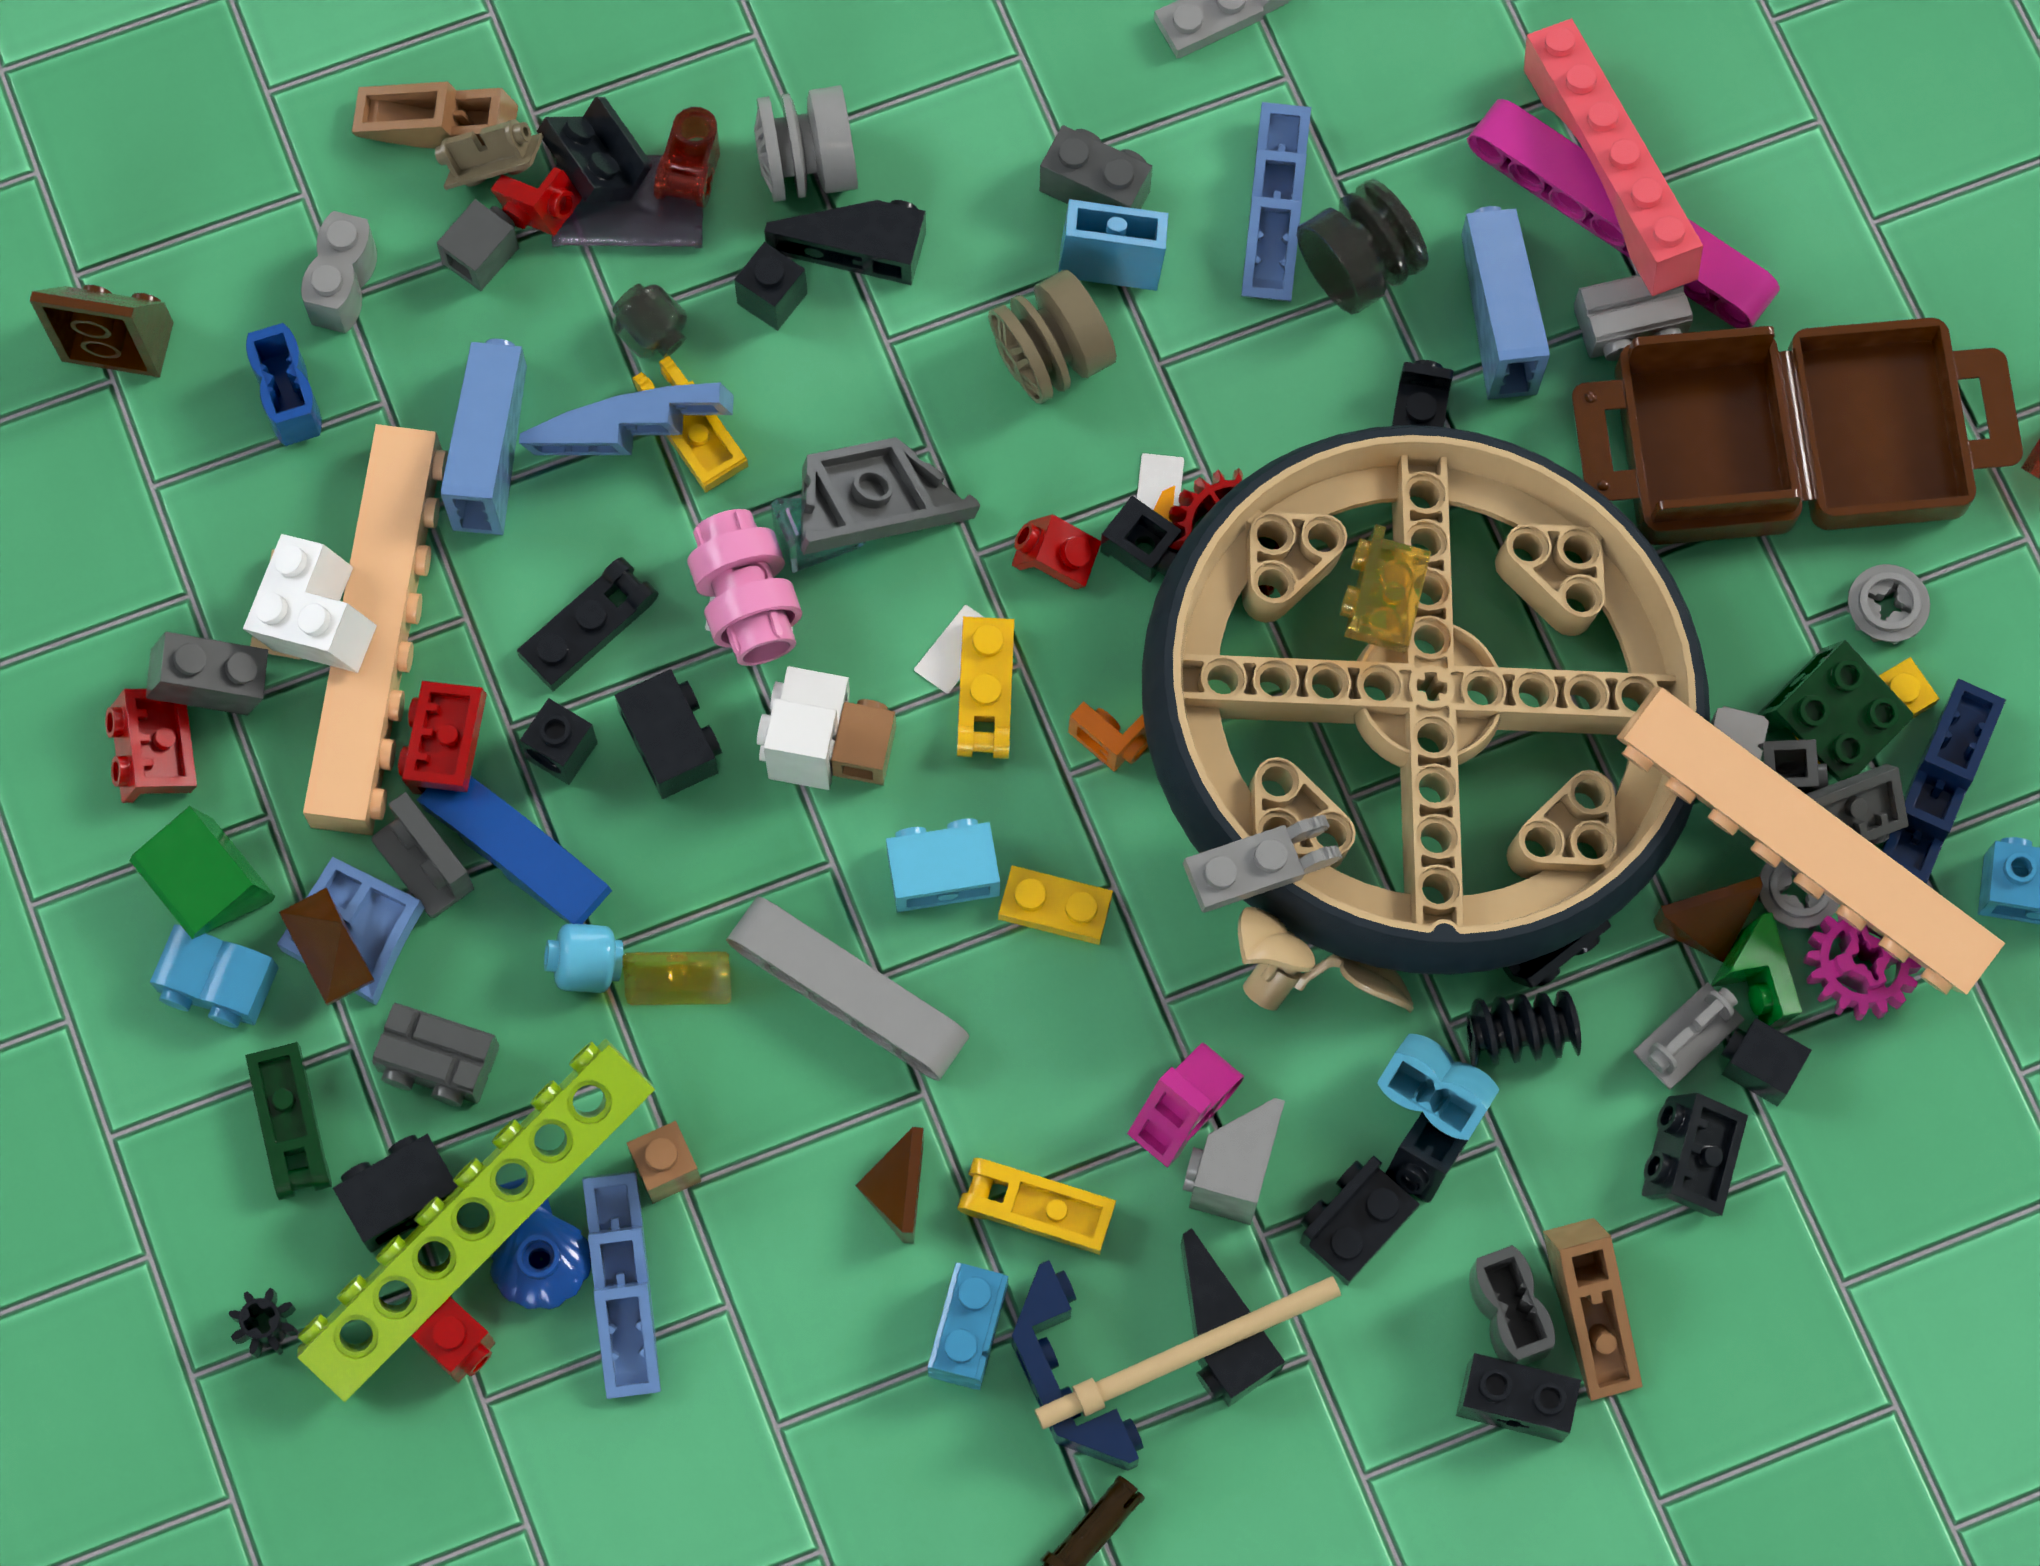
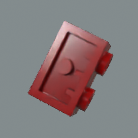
M422 681L419 697H414L409 707L408 722L410 728H412L409 746H403L398 762L399 775L413 794L422 795L426 788L467 793L487 697L482 687Z
M123 689L111 707L107 708L105 716L106 733L109 738H114L116 756L112 759L111 777L113 785L120 787L122 803H133L140 794L192 793L197 787L187 705L147 699L146 689Z

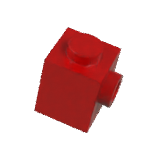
M451 1297L411 1336L417 1345L457 1383L466 1374L473 1376L491 1357L492 1352L490 1349L496 1344L490 1333Z

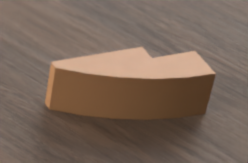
M448 81L359 87L352 133L356 137L386 143L435 149L441 145L442 140L445 138L474 131L481 145L484 146L485 143L480 136L481 130L509 120H516L518 105L503 88L456 90Z

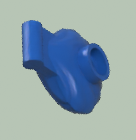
M525 1178L500 1186L505 1189H514L519 1187ZM547 1198L493 1253L490 1274L501 1294L508 1301L516 1302L527 1309H554L559 1307L566 1299L577 1295L584 1280L588 1278L591 1271L589 1241L581 1235V1230L553 1216Z

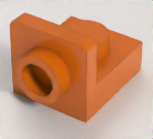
M1084 701L1070 715L1068 733L1114 772L1125 760L1133 764L1148 748L1143 714L1124 734L1119 732L1121 729L1120 725L1112 715L1102 708H1097L1095 711Z

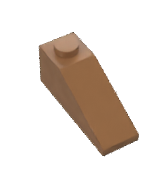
M1595 1218L1543 1231L1553 1282L1588 1398L1592 1401L1643 1387L1611 1235Z

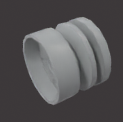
M841 85L809 90L807 113L797 115L794 102L789 93L781 95L784 117L774 118L769 96L757 98V114L754 127L761 176L764 177L771 191L773 202L786 200L784 178L794 177L798 198L806 197L807 174L817 173L825 194L858 189L851 130Z

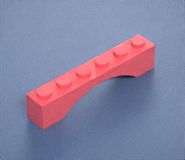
M1571 18L1527 34L1524 72L1544 107L1554 112L1567 125L1589 157L1612 204L1630 259L1651 296L1653 297L1698 280L1703 244L1573 19Z

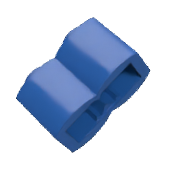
M280 323L248 333L246 340L247 356L260 386L262 405L276 437L283 445L288 446L320 436L322 429L320 410L308 382L306 365L291 330L284 323Z

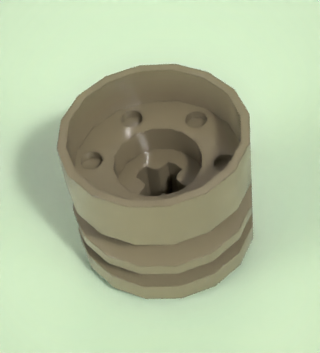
M1062 270L1035 285L1034 295L1038 310L1022 295H1016L1011 298V310L1005 305H998L989 310L990 326L1006 367L1026 393L1036 403L1040 404L1053 398L1052 386L1058 391L1063 392L1070 388L1071 380L1067 363L1082 378H1089L1116 363L1117 355L1114 342L1099 309L1085 287L1069 270Z

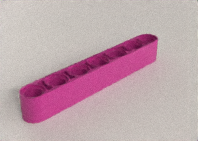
M1497 99L1467 138V144L1475 155L1630 258L1612 204L1584 149L1508 100ZM1688 219L1703 244L1698 280L1683 285L1684 294L1735 328L1753 327L1780 291L1777 280L1764 268Z

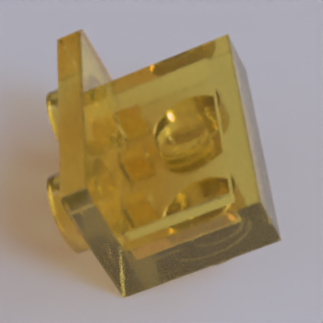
M1375 524L1368 540L1359 538L1354 552L1351 569L1360 572L1356 587L1347 586L1341 605L1340 616L1348 618L1344 637L1405 653L1410 644L1431 551L1384 539L1386 527Z

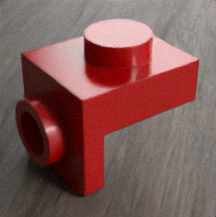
M556 167L550 171L538 188L503 174L491 188V191L503 206L501 210L514 221L515 226L525 229L528 225L552 236L557 234L582 199L565 171Z
M1051 514L1030 520L1023 525L1014 542V547L1017 551L1012 561V566L1019 570L1035 567L1073 589L1086 587L1101 541Z

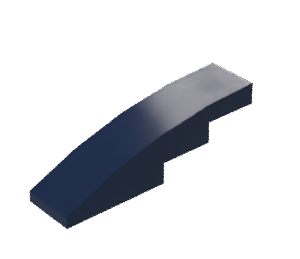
M1959 678L1951 691L1904 796L1909 826L1890 833L1889 839L1885 841L1881 850L1926 884L1941 847L1951 831L1964 796L1974 780L2006 701L2002 697Z

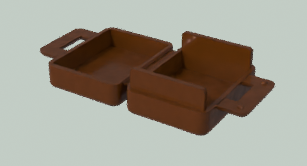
M1937 318L1805 328L1794 335L1787 351L1781 352L1778 351L1777 343L1774 340L1773 326L1636 337L1620 353L1615 367V380L1581 383L1575 387L1572 393L1584 481L1610 501L1633 499L1637 528L1651 545L1785 534L1795 526L1802 512V501H1808L1811 520L1817 527L1823 530L1953 520L1960 518L1966 513L1976 496L1973 470L2014 466L2023 456L2020 430L2005 354L1996 348L1952 351L1949 329L1943 321ZM1979 378L1990 439L1968 440L1958 380ZM1620 409L1629 470L1613 471L1605 410Z

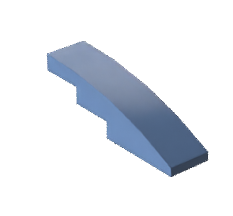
M1262 102L1241 297L1291 302L1311 107Z
M720 382L665 386L618 395L567 411L520 433L519 444L534 455H632L633 435H682L683 415H733L734 395Z
M637 1170L583 1177L589 1230L588 1241L594 1282L593 1293L606 1398L611 1399L661 1392Z

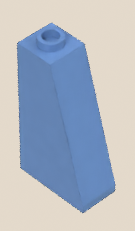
M1498 206L1482 207L1473 213L1466 214L1461 237L1487 399L1537 395L1550 352L1516 208L1502 210Z
M489 339L485 343L471 342L441 488V497L453 531L495 535L504 534L527 369L522 346H515L514 343L504 339Z

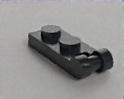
M623 557L614 560L604 570L600 578L517 649L519 658L553 692L644 613L657 599L659 593L647 581L641 583L633 575L634 568ZM620 589L627 596V599L617 608L609 597Z

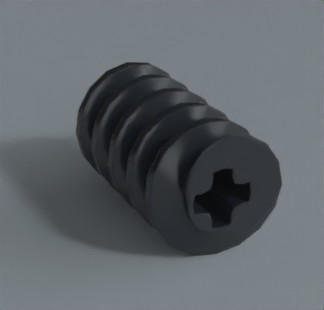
M1559 990L1554 1004H1552L1547 993L1539 992L1535 996L1533 1007L1525 995L1518 994L1514 998L1512 1009H1510L1504 997L1498 996L1493 1000L1491 1012L1483 999H1475L1472 1002L1470 1014L1467 1015V1042L1471 1065L1478 1066L1480 1053L1485 1050L1493 1065L1499 1064L1501 1051L1505 1048L1508 1049L1514 1063L1520 1062L1522 1049L1525 1046H1529L1535 1061L1541 1060L1545 1044H1550L1556 1059L1562 1058L1565 1042H1571L1576 1055L1579 1056L1581 1052L1580 1021L1576 1006L1569 992Z

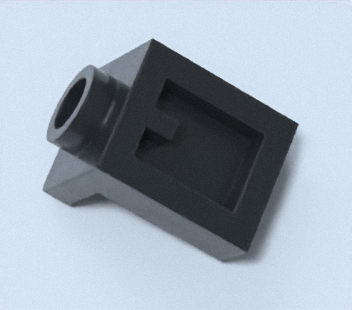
M1417 360L1414 363L1404 362L1398 385L1392 426L1444 427L1454 371L1443 368L1441 364L1431 360Z
M1422 1112L1399 1146L1386 1174L1407 1193L1430 1203L1468 1140L1457 1139L1441 1132L1430 1123Z

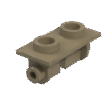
M513 119L483 128L480 136L485 143L484 146L481 145L474 131L443 139L441 145L435 148V156L440 165H447L450 170L444 184L445 190L462 185L472 187L484 182L487 178L506 173L516 175L524 172L532 166L544 136L542 133L531 136L530 128L526 122L519 123Z

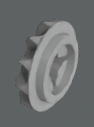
M1882 564L1866 569L1855 579L1848 591L1847 612L1851 614L1855 622V629L1862 630L1865 634L1869 635L1873 643L1885 641L1896 645L1910 637L1914 638L1925 625L1930 613V598L1923 582L1913 572L1897 565ZM1891 589H1895L1893 595L1895 598L1894 606L1901 609V612L1893 611L1889 617L1881 620V606L1875 603L1874 599L1882 601L1890 593Z
M1780 862L1776 868L1766 863L1759 875L1764 886L1758 896V901L1763 904L1768 913H1773L1775 920L1786 925L1788 930L1795 928H1808L1812 930L1820 925L1827 915L1832 917L1839 904L1824 893L1819 900L1807 894L1804 906L1803 903L1799 902L1796 895H1781L1783 891L1791 886L1792 875L1794 874V877H1796L1797 873L1795 871L1792 872V869L1783 862Z

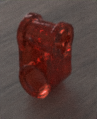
M690 107L683 109L676 115L665 152L660 158L654 184V196L656 199L664 200L666 196L693 200L697 207L705 208L707 206L712 191L715 169L720 157L717 121L709 110L702 107ZM695 137L704 138L699 141H690V139Z

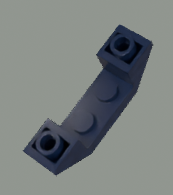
M1050 1260L1039 1264L1012 1334V1347L1039 1407L1072 1393L1069 1386L1060 1389L1052 1373L1053 1369L1059 1367V1363L1048 1338L1044 1337L1038 1340L1035 1335L1071 1319L1072 1309L1069 1303L1076 1300L1074 1290L1065 1271L1063 1270L1055 1274ZM1117 1408L1076 1426L1074 1419L1081 1417V1413L1049 1427L1056 1444L1127 1471L1138 1466L1139 1457L1136 1451L1144 1448L1132 1419L1129 1418L1122 1421Z

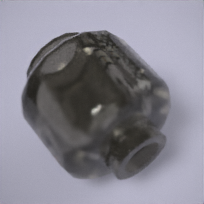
M638 283L624 293L612 308V312L616 315L613 320L614 332L640 358L649 359L659 353L665 358L672 355L686 340L682 330L687 322V313L659 285L651 284L644 287L641 283Z

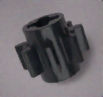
M272 1288L267 1290L264 1298L255 1299L248 1291L245 1292L244 1299L247 1303L241 1311H229V1316L239 1323L241 1329L232 1334V1340L236 1344H241L250 1339V1354L255 1358L261 1355L263 1348L271 1347L281 1355L283 1347L280 1343L286 1335H298V1330L289 1324L286 1317H289L296 1311L295 1307L291 1302L283 1303L277 1307V1293ZM265 1313L270 1318L269 1325L271 1329L262 1334L257 1329L259 1324L256 1317Z

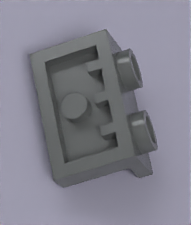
M1884 764L1806 794L1873 845L1885 842L1889 839L1890 833L1909 826L1899 767Z
M404 792L389 803L395 820L372 836V842L412 895L421 900L428 916L435 918L473 891L474 887L466 869L409 795Z

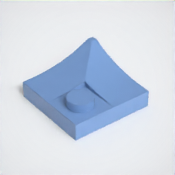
M332 857L307 897L324 888L328 889L375 980L354 993L376 1005L380 1000L393 966L425 907L421 900ZM286 929L277 943L278 947L283 953L305 964L288 929Z

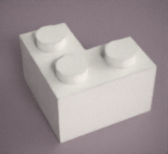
M281 534L243 629L273 651L358 673L377 625L348 603L340 601L353 570L349 563L324 544Z
M787 666L784 683L775 681L770 702L771 715L762 714L757 733V745H761L759 760L766 761L768 779L830 790L833 776L831 759L844 702L849 701V677Z

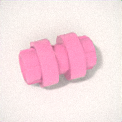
M746 509L720 512L701 521L693 531L698 547L688 556L687 563L697 592L703 596L715 597L704 610L714 643L721 647H732L738 664L743 666L764 664L786 655L796 645L791 627L801 619L802 610L792 582L784 578H774L785 565L775 532L766 527H757L751 511Z

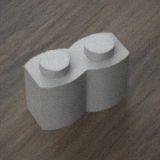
M333 211L327 216L320 227L317 236L318 256L310 263L304 274L301 294L312 325L347 333L359 317L362 307L361 288L368 282L374 272L377 262V248L367 219Z

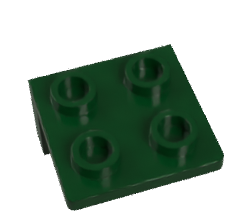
M1846 640L1822 648L1758 713V715L1765 716L1769 721L1767 733L1787 727L1799 740L1816 739L1817 760L1821 764H1827V771L1838 782L1858 775L1913 718V712Z

